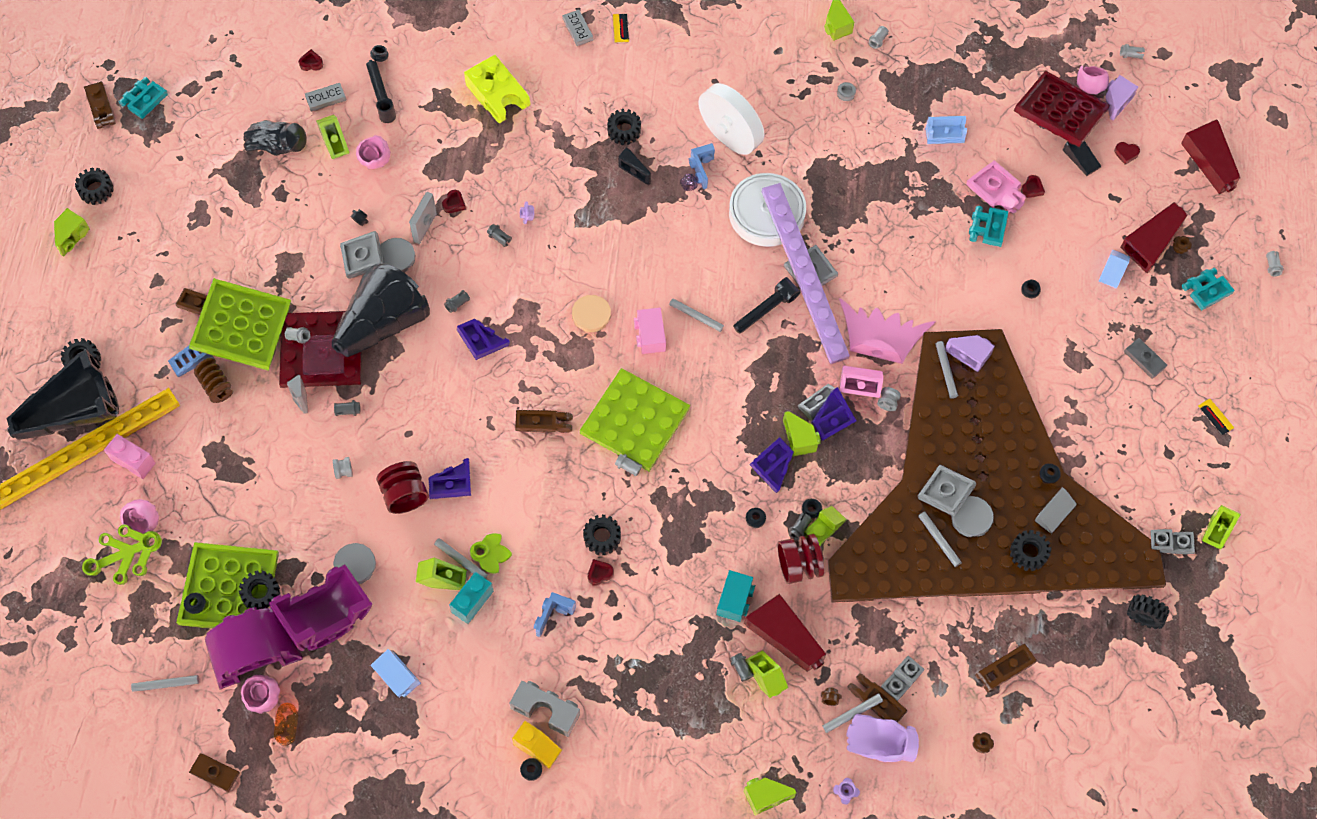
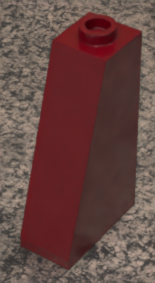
M1216 119L1187 132L1181 144L1218 194L1233 191L1237 187L1236 184L1240 179V174L1219 121Z
M1173 202L1125 237L1120 248L1148 274L1174 238L1188 214L1182 207Z
M780 593L745 617L744 624L747 628L806 672L812 668L815 671L825 663V651Z

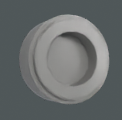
M848 82L841 83L837 90L838 98L842 101L854 99L856 94L855 86Z

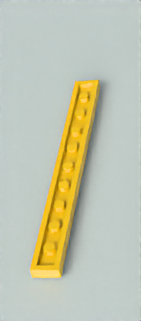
M168 387L1 483L0 510L100 453L116 434L126 438L178 408L180 404Z

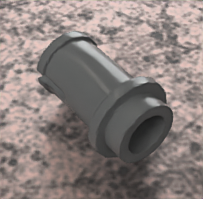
M492 224L487 230L488 237L494 238L503 247L508 246L506 242L510 243L512 237L503 232L499 225Z
M461 290L451 299L447 298L444 306L448 312H456L457 308L470 300V297L465 290Z
M355 400L348 403H334L335 416L350 414L357 416L361 412L360 402Z
M801 513L794 526L789 528V536L794 540H799L800 536H804V531L812 521L811 517L807 514L804 516V513Z
M739 653L730 658L732 661L730 664L731 666L734 665L742 682L754 676L745 660L746 656Z

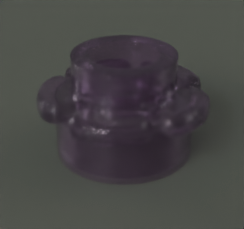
M686 174L680 180V184L685 191H692L698 187L697 181L699 180L693 174Z

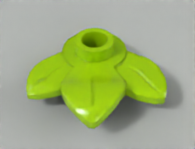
M488 534L482 541L474 543L470 548L471 558L479 562L485 572L499 573L498 563H503L512 556L508 548L500 545L501 534ZM483 550L484 554L478 555L477 551Z

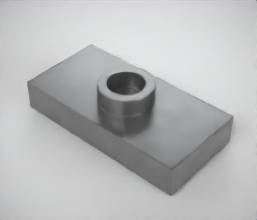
M1140 338L1124 350V353L1151 379L1168 366Z

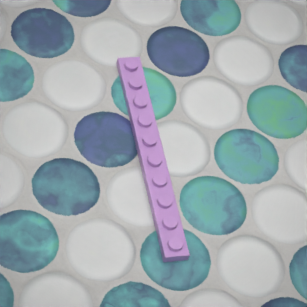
M781 183L762 188L761 192L829 363L833 364L849 359L850 355Z

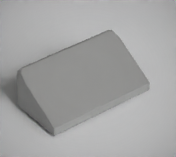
M298 375L287 382L293 401L303 413L307 414V392L301 376Z
M830 384L825 385L798 405V408L811 422L832 389H834Z
M1062 487L1039 513L1035 521L1052 534L1077 504Z

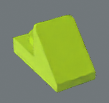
M830 506L820 511L818 518L804 531V535L807 537L809 534H815L821 546L847 519L833 506Z

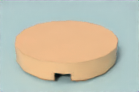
M586 295L574 303L572 319L574 324L578 328L583 329V331L597 332L603 330L610 321L611 308L602 297Z

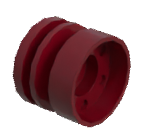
M403 461L386 467L377 475L376 481L381 493L384 494L383 499L389 513L402 514L410 512L422 506L428 500L429 494L424 482L421 481L422 476L415 462Z
M815 534L807 535V540L804 536H800L798 547L792 538L778 541L779 562L787 584L801 582L803 571L808 579H813L814 574L817 578L824 576L823 552Z

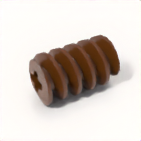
M211 357L204 359L195 367L194 375L207 396H209L210 401L220 403L228 399L233 394V390L230 389L231 384L227 382V377L223 376L224 373L220 370V366L216 364L215 358Z

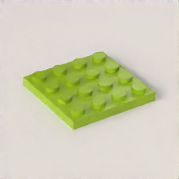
M213 278L189 349L269 371L291 300Z
M621 368L579 431L581 435L617 455L626 454L627 458L641 464L643 469L650 472L688 413L690 405Z
M194 542L176 623L182 626L213 629L222 623L225 617L243 614L249 607L247 608L239 595V590H241L239 585L244 583L242 579L244 577L248 579L249 573L255 575V571H259V573L266 571L267 574L270 573L275 577L279 557L278 550ZM262 584L255 586L252 590V596L257 599L263 598L268 592V587ZM191 593H200L206 600L204 610L198 614H190L184 608V600ZM193 600L191 605H196L198 600Z

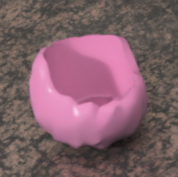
M1096 66L1080 67L1077 73V85L1081 90L1088 94L1096 95L1105 91L1108 87L1109 74L1106 70Z
M374 135L364 139L356 148L358 161L368 169L381 168L389 162L391 151L387 141L381 136Z
M137 499L127 503L121 509L120 520L122 524L129 525L133 530L144 534L148 531H153L157 527L159 515L155 505L151 504L148 500Z
M254 675L243 684L241 699L248 710L262 714L271 711L278 703L280 688L274 678L266 675Z

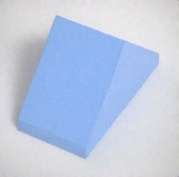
M1112 249L1099 282L1117 289L1129 263L1130 256Z

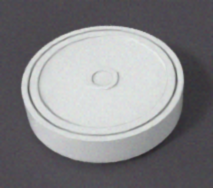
M716 83L700 95L698 105L705 124L713 135L730 150L747 155L763 142L764 128L762 122L751 104L739 92L725 84Z
M759 173L742 180L733 190L729 204V219L736 233L749 243L758 246L772 247L782 245L761 192L762 188L781 183L800 231L805 220L806 200L801 189L793 181L774 173Z

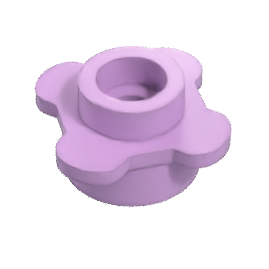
M525 201L524 207H520V218L523 219L524 224L534 219L533 205H528V201Z
M844 778L840 785H835L833 788V792L838 794L841 798V803L845 805L849 804L853 797H858L860 794L859 789L856 788L850 778Z

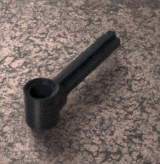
M369 60L366 63V67L377 98L376 108L379 118L383 123H391L396 119L393 102L387 96L377 62Z
M785 277L775 286V293L733 325L735 331L741 334L781 302L791 303L801 291L788 277Z

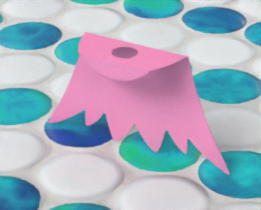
M839 298L847 323L851 352L903 364L906 356L923 333L936 322H926L912 328L913 320H910L901 326L899 313L891 315L884 321V317L878 308H875L870 317L867 318L865 311L861 307L857 314L844 300Z

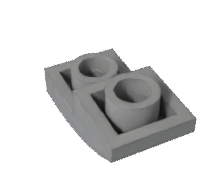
M1172 529L1151 530L1152 549L1171 554L1195 553L1193 532H1172Z
M907 656L893 674L881 685V688L898 701L925 669L911 657Z

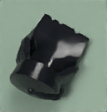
M264 120L251 124L247 131L243 133L245 151L264 150L274 156L299 152L305 147L307 141L305 130L297 123L290 124L287 122Z

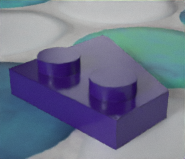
M475 318L457 326V332L475 360L508 347L510 344L509 339H502L497 336L494 330L485 327Z
M838 387L832 389L811 422L815 432L819 433L820 441L856 422Z
M779 437L749 465L777 493L781 488L793 451Z
M469 458L464 459L462 464L454 468L450 466L444 469L443 472L428 477L430 499L471 496Z

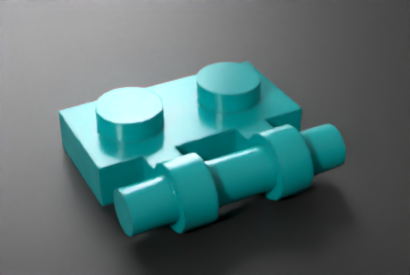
M144 77L141 81L138 80L129 92L126 91L122 95L123 98L118 102L123 107L127 105L128 110L143 119L168 93L163 87L154 81L150 83V80Z
M976 206L975 212L972 213L973 223L969 228V240L976 242L978 236H983L982 243L1001 247L1009 211L990 207L988 213H984L982 206ZM980 222H986L985 228L980 227Z
M1214 267L1210 270L1202 271L1201 275L1191 277L1186 283L1182 284L1184 291L1194 290L1190 297L1201 311L1232 295L1235 291L1224 276L1215 277L1218 271ZM1204 281L1208 282V284L1204 286L1201 285V283Z

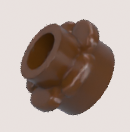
M1177 236L1173 240V249L1179 254H1184L1192 248V243L1186 236Z
M826 688L825 691L821 692L822 703L825 705L836 706L839 704V699H842V695L835 688Z
M982 732L981 734L977 733L974 735L972 745L977 752L986 754L994 747V740L991 739L990 734Z

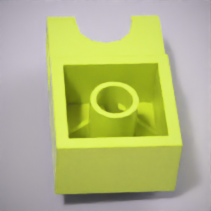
M496 55L489 57L464 72L466 86L498 123L506 120V109L504 108L506 105L515 104L521 109L531 105L527 92Z

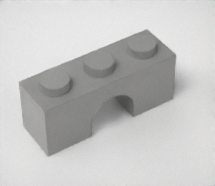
M521 680L509 703L511 710L528 718L539 707L550 709L552 716L548 722L549 728L566 737H569L580 716V709L576 703L570 700L565 702L559 699L556 693L549 690L545 692L539 689L536 683L531 681L526 683Z

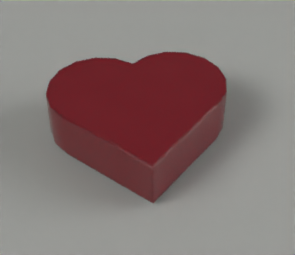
M312 49L300 57L298 61L303 71L311 69L317 71L322 69L324 65L322 58Z
M1119 142L1114 152L1126 165L1138 157L1140 148L1136 144Z
M1037 175L1028 176L1026 183L1022 185L1021 193L1026 198L1043 196L1045 193L1042 181Z
M459 190L449 191L447 198L443 200L442 207L446 213H454L466 209Z
M596 559L592 560L587 576L590 584L597 586L603 580H610L614 576V569L611 564Z

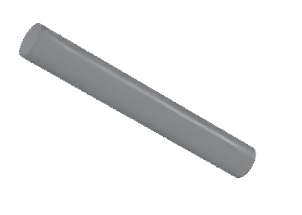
M674 298L669 303L670 306L719 332L724 327L723 324Z
M940 341L936 343V348L950 398H956L958 394L945 346Z
M921 513L918 517L954 567L960 565L962 562L927 513Z
M438 538L435 541V546L471 573L477 572L485 579L487 578V573L442 539Z
M194 675L132 683L131 690L132 692L199 684V676Z
M877 694L822 725L825 732L828 733L848 722L856 714H862L883 702L880 694Z

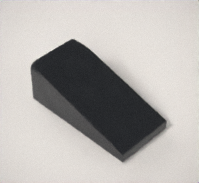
M1085 140L1080 147L1069 143V141L1065 143L1063 151L1086 176L1101 168V164Z
M626 147L618 156L619 168L643 183L650 185V171Z

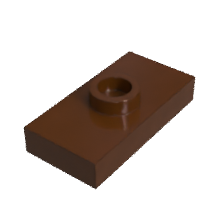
M199 753L189 771L191 775L228 793L240 774L239 771L202 753Z

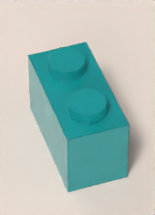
M729 570L716 615L737 622H741L742 616H747L750 604H746L748 596L753 597L756 586L752 584L753 577Z
M474 572L449 604L451 613L469 624L494 592L493 584L477 572Z

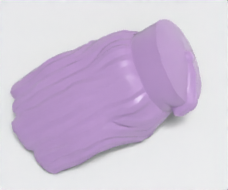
M856 714L852 719V724L848 727L846 736L848 737L847 743L849 745H847V750L849 752L882 762H898L901 760L914 762L917 757L919 738L915 727L907 726L905 729L895 720H884L862 714Z

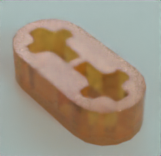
M292 703L281 704L276 713L274 738L282 746L292 744L296 737L298 711ZM290 709L293 714H290L288 721L285 722L286 719L282 713ZM287 727V732L290 736H286L285 740H283L279 735L283 734L284 728Z

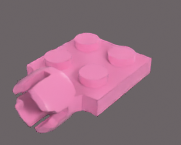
M995 160L967 180L966 185L993 208L1000 205L1013 214L1017 212L1014 208L1019 210L1025 203L1026 196L1018 190L1021 187V182Z

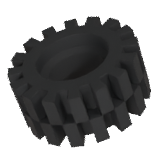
M621 109V112L616 110L615 114L612 112L607 122L608 136H610L612 141L615 139L616 144L619 141L621 145H624V142H627V145L630 144V141L636 142V138L638 139L641 134L639 115L636 116L634 111L631 114L630 109L627 112H624V109ZM626 123L631 125V129L623 131L618 129L617 126Z
M93 167L90 168L89 172L87 169L83 170L85 174L80 172L78 174L80 178L76 177L75 187L83 201L85 200L87 204L91 202L92 205H95L96 202L102 204L101 200L106 202L108 200L107 196H112L111 192L114 191L113 183L108 173L106 174L104 170L101 171L100 168H96L95 171ZM92 183H101L100 187L95 190L87 189Z
M81 338L80 342L78 339H74L75 343L73 344L71 341L68 342L69 347L64 346L65 352L61 351V361L64 366L85 349L101 365L99 362L101 361L100 352L94 343L90 340L86 341L85 338Z
M602 514L601 518L598 515L595 516V519L590 518L589 523H586L585 529H583L585 546L589 547L590 552L595 551L596 555H599V552L602 555H606V552L611 554L613 549L616 550L618 548V544L621 541L620 525H618L616 520L613 521L611 516L606 518L604 514ZM600 528L607 529L610 532L609 539L604 542L598 541L594 537L595 531Z
M1030 530L1028 533L1027 531H1023L1022 534L1019 533L1010 547V556L1014 557L1013 563L1018 562L1017 567L1021 568V566H1024L1025 571L1031 568V571H1035L1036 568L1040 569L1050 556L1051 547H1048L1050 542L1045 541L1047 538L1045 535L1040 537V532L1038 531L1036 534H1033L1034 530ZM1026 544L1034 545L1038 549V555L1036 557H1028L1023 552V546Z
M255 571V575L249 573V578L246 579L244 577L242 579L244 583L239 585L241 589L239 590L240 598L247 608L266 609L270 607V602L274 597L281 595L280 587L275 577L270 573L267 574L266 571H262V573ZM262 584L268 587V592L263 598L257 599L252 596V590L255 586Z
M1139 594L1134 595L1128 607L1127 616L1130 619H1134L1135 623H1141V626L1146 625L1150 629L1151 627L1162 629L1170 612L1168 610L1169 607L1165 606L1163 602L1160 603L1158 599H1152L1153 597L1151 596L1146 597L1143 594L1142 596Z

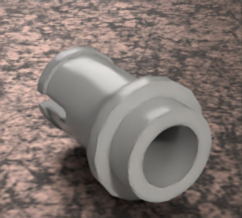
M880 26L876 33L869 38V45L874 49L880 48L883 44L882 41L889 34V30L884 26Z
M1125 44L1120 48V56H1123V58L1143 59L1144 54H1140L1145 52L1144 47H1134Z
M1270 251L1266 254L1269 265L1268 273L1273 277L1280 276L1284 268L1280 263L1279 252Z
M289 327L285 331V337L288 340L305 343L310 339V332L304 327L299 329Z
M620 454L615 462L618 469L622 468L635 477L642 468L641 464L627 458L626 454Z

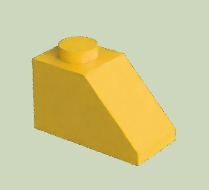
M527 721L522 723L512 738L514 746L532 758L537 759L549 769L562 751L548 736Z

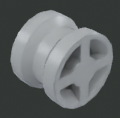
M882 388V397L879 398L877 405L883 410L895 411L901 393L894 388Z
M345 457L343 460H332L336 479H340L342 476L353 477L350 457Z

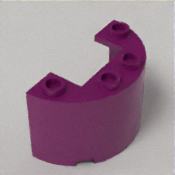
M344 564L339 568L333 567L327 572L325 584L319 587L314 586L301 596L297 595L291 598L289 593L283 596L278 595L271 600L270 607L300 651H304L305 648L311 651L326 646L354 628L353 624H355L358 618L362 620L372 607V603Z
M249 608L243 614L227 616L223 619L222 623L206 633L205 643L219 690L240 683L239 675L279 661L282 667L303 660L301 651L296 647L271 608L259 610L257 608Z

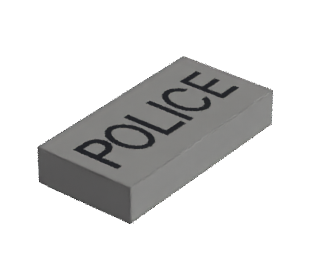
M580 10L562 15V19L576 46L594 40Z
M340 82L305 93V98L311 112L346 101V96Z

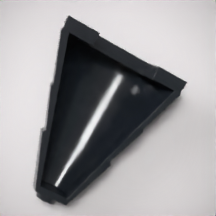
M388 264L371 266L362 276L347 310L340 319L332 339V348L337 353L350 357L377 345L379 341L398 334L400 331L425 320L430 315V308L425 295L421 296L417 290L419 286L400 269Z
M86 349L78 353L36 393H32L7 418L9 426L7 431L12 438L22 440L52 435L57 431L75 429L80 426L96 424L117 417L119 405L114 390L107 376L104 377L103 373L99 370L100 365Z

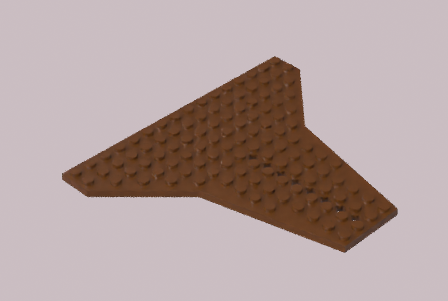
M1003 330L924 332L902 480L828 560L831 602L940 596L969 597L1037 594L1052 591L1123 588V590L1164 588L1166 580L1160 550L1152 549L1151 539L1064 472ZM976 335L989 340L994 345V349L978 372L972 368L970 371H967L966 368L962 367L965 363L946 352L958 394L956 398H950L936 343L942 341L946 348L947 342L951 338ZM972 382L974 386L972 389H969V386H965V384ZM970 400H974L977 402V404L975 405V407H972V405L968 404L967 402H969ZM976 418L980 422H978V425L976 426L974 425V422H970V420ZM978 436L982 439V441L980 442V444H977V442L975 440L973 441L972 438ZM982 455L985 459L980 463L979 459H975V457ZM1054 464L1059 468L1061 476L1056 483L1047 484L1042 481L1039 472L1043 465ZM939 465L976 482V486L969 496L979 497L986 501L993 512V523L984 535L966 537L954 528L950 514L919 500V493ZM1047 471L1049 475H1054L1053 472ZM981 473L985 474L988 477L985 481H982L981 478H978V476ZM1063 487L1077 505L1051 534L1039 525L1035 519ZM921 513H927L962 562L960 565L954 567L918 517ZM1030 530H1034L1033 534H1036L1038 531L1040 532V537L1045 535L1047 537L1045 541L1050 542L1048 547H1051V552L1049 553L1048 560L1040 569L1036 568L1035 571H1031V568L1025 571L1024 566H1021V568L1017 567L1019 563L1016 562L1014 564L1012 561L1014 557L1010 556V547L1019 533L1022 534L1023 531L1028 533ZM1026 544L1023 546V552L1028 557H1036L1038 555V549L1034 545Z

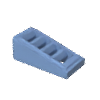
M187 346L168 360L177 377H180L195 369L204 359L214 357L203 352L200 354L199 351L189 349V346ZM186 357H187V358L189 359V361H190V362L187 363V364H186V362H185V360H184ZM180 361L183 367L179 368L177 362Z

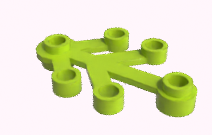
M123 524L118 528V534L125 538L131 537L139 542L129 545L113 538L111 534L103 533L99 536V543L103 546L114 547L120 551L100 560L86 559L83 562L82 570L87 575L96 576L101 572L102 568L122 560L118 571L113 575V581L116 584L124 585L128 581L127 571L135 553L142 551L138 563L132 568V572L136 576H144L147 573L146 564L150 554L161 547L162 538L155 531H148L143 534L133 530L131 526ZM127 527L128 533L124 535L123 529ZM108 536L109 541L104 543V537ZM151 538H154L155 542L150 546L149 541ZM93 564L97 566L95 571L91 569ZM139 566L142 567L141 573L137 572V568ZM122 574L123 580L119 582L118 576Z

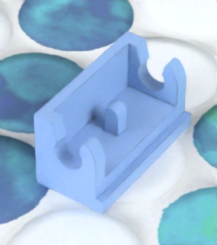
M966 116L928 117L925 128L927 144L964 143L967 134V128H965Z
M387 649L371 664L372 668L399 698L401 696L406 697L421 684L395 652Z

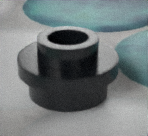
M376 45L370 51V57L377 62H383L388 59L389 53L386 47Z
M353 209V214L350 217L356 223L363 226L369 222L366 219L368 217L366 213L360 209L358 211Z
M1031 279L1022 284L1021 292L1025 297L1033 299L1039 296L1041 287L1036 280Z
M1054 464L1043 465L1039 472L1040 478L1047 484L1056 483L1061 476L1059 468ZM1047 471L1053 472L1054 475H1049Z
M811 498L803 502L801 510L804 516L807 514L811 519H815L819 516L820 511H822V505L818 500ZM813 507L815 511L810 512L808 508Z
M751 508L746 513L745 519L750 527L760 528L766 522V514L760 508ZM758 515L760 518L755 520L752 516Z
M191 593L184 600V608L190 614H198L206 606V600L200 593ZM193 600H198L196 605H191Z
M534 758L523 761L520 767L522 777L528 781L538 779L542 774L541 763ZM529 766H534L535 771L528 772L527 768Z

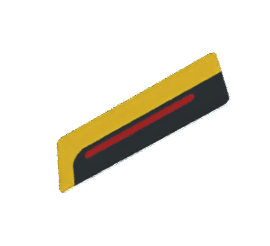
M613 14L614 42H629L627 14Z
M1211 399L1198 405L1221 435L1234 429V426Z

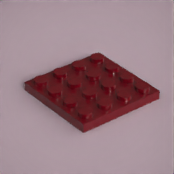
M1045 70L1017 103L1013 111L1021 117L1036 123V125L1049 130L1054 135L1060 136L1069 141V143L1080 147L1108 111L1110 105Z
M345 311L287 313L281 331L280 388H288L287 382L298 375L301 376L304 387L361 385L362 351L346 357L341 353H337L332 348L333 336ZM289 327L296 329L304 327L310 332V339L305 343L288 340L285 337V331Z

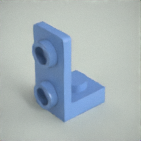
M712 143L691 149V157L688 158L690 167L695 169L697 183H701L703 189H706L708 186V177L701 163H708L714 160L715 148Z
M551 592L550 597H546L543 602L542 610L544 611L542 616H538L535 621L534 629H536V636L541 637L553 608L558 613L573 615L576 609V601Z

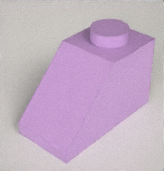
M1121 75L1116 80L1112 79L1107 87L1108 92L1105 96L1106 103L1110 105L1108 109L1109 116L1113 121L1134 98L1138 86Z
M976 335L951 338L947 342L945 350L978 372L990 357L994 345L989 340Z

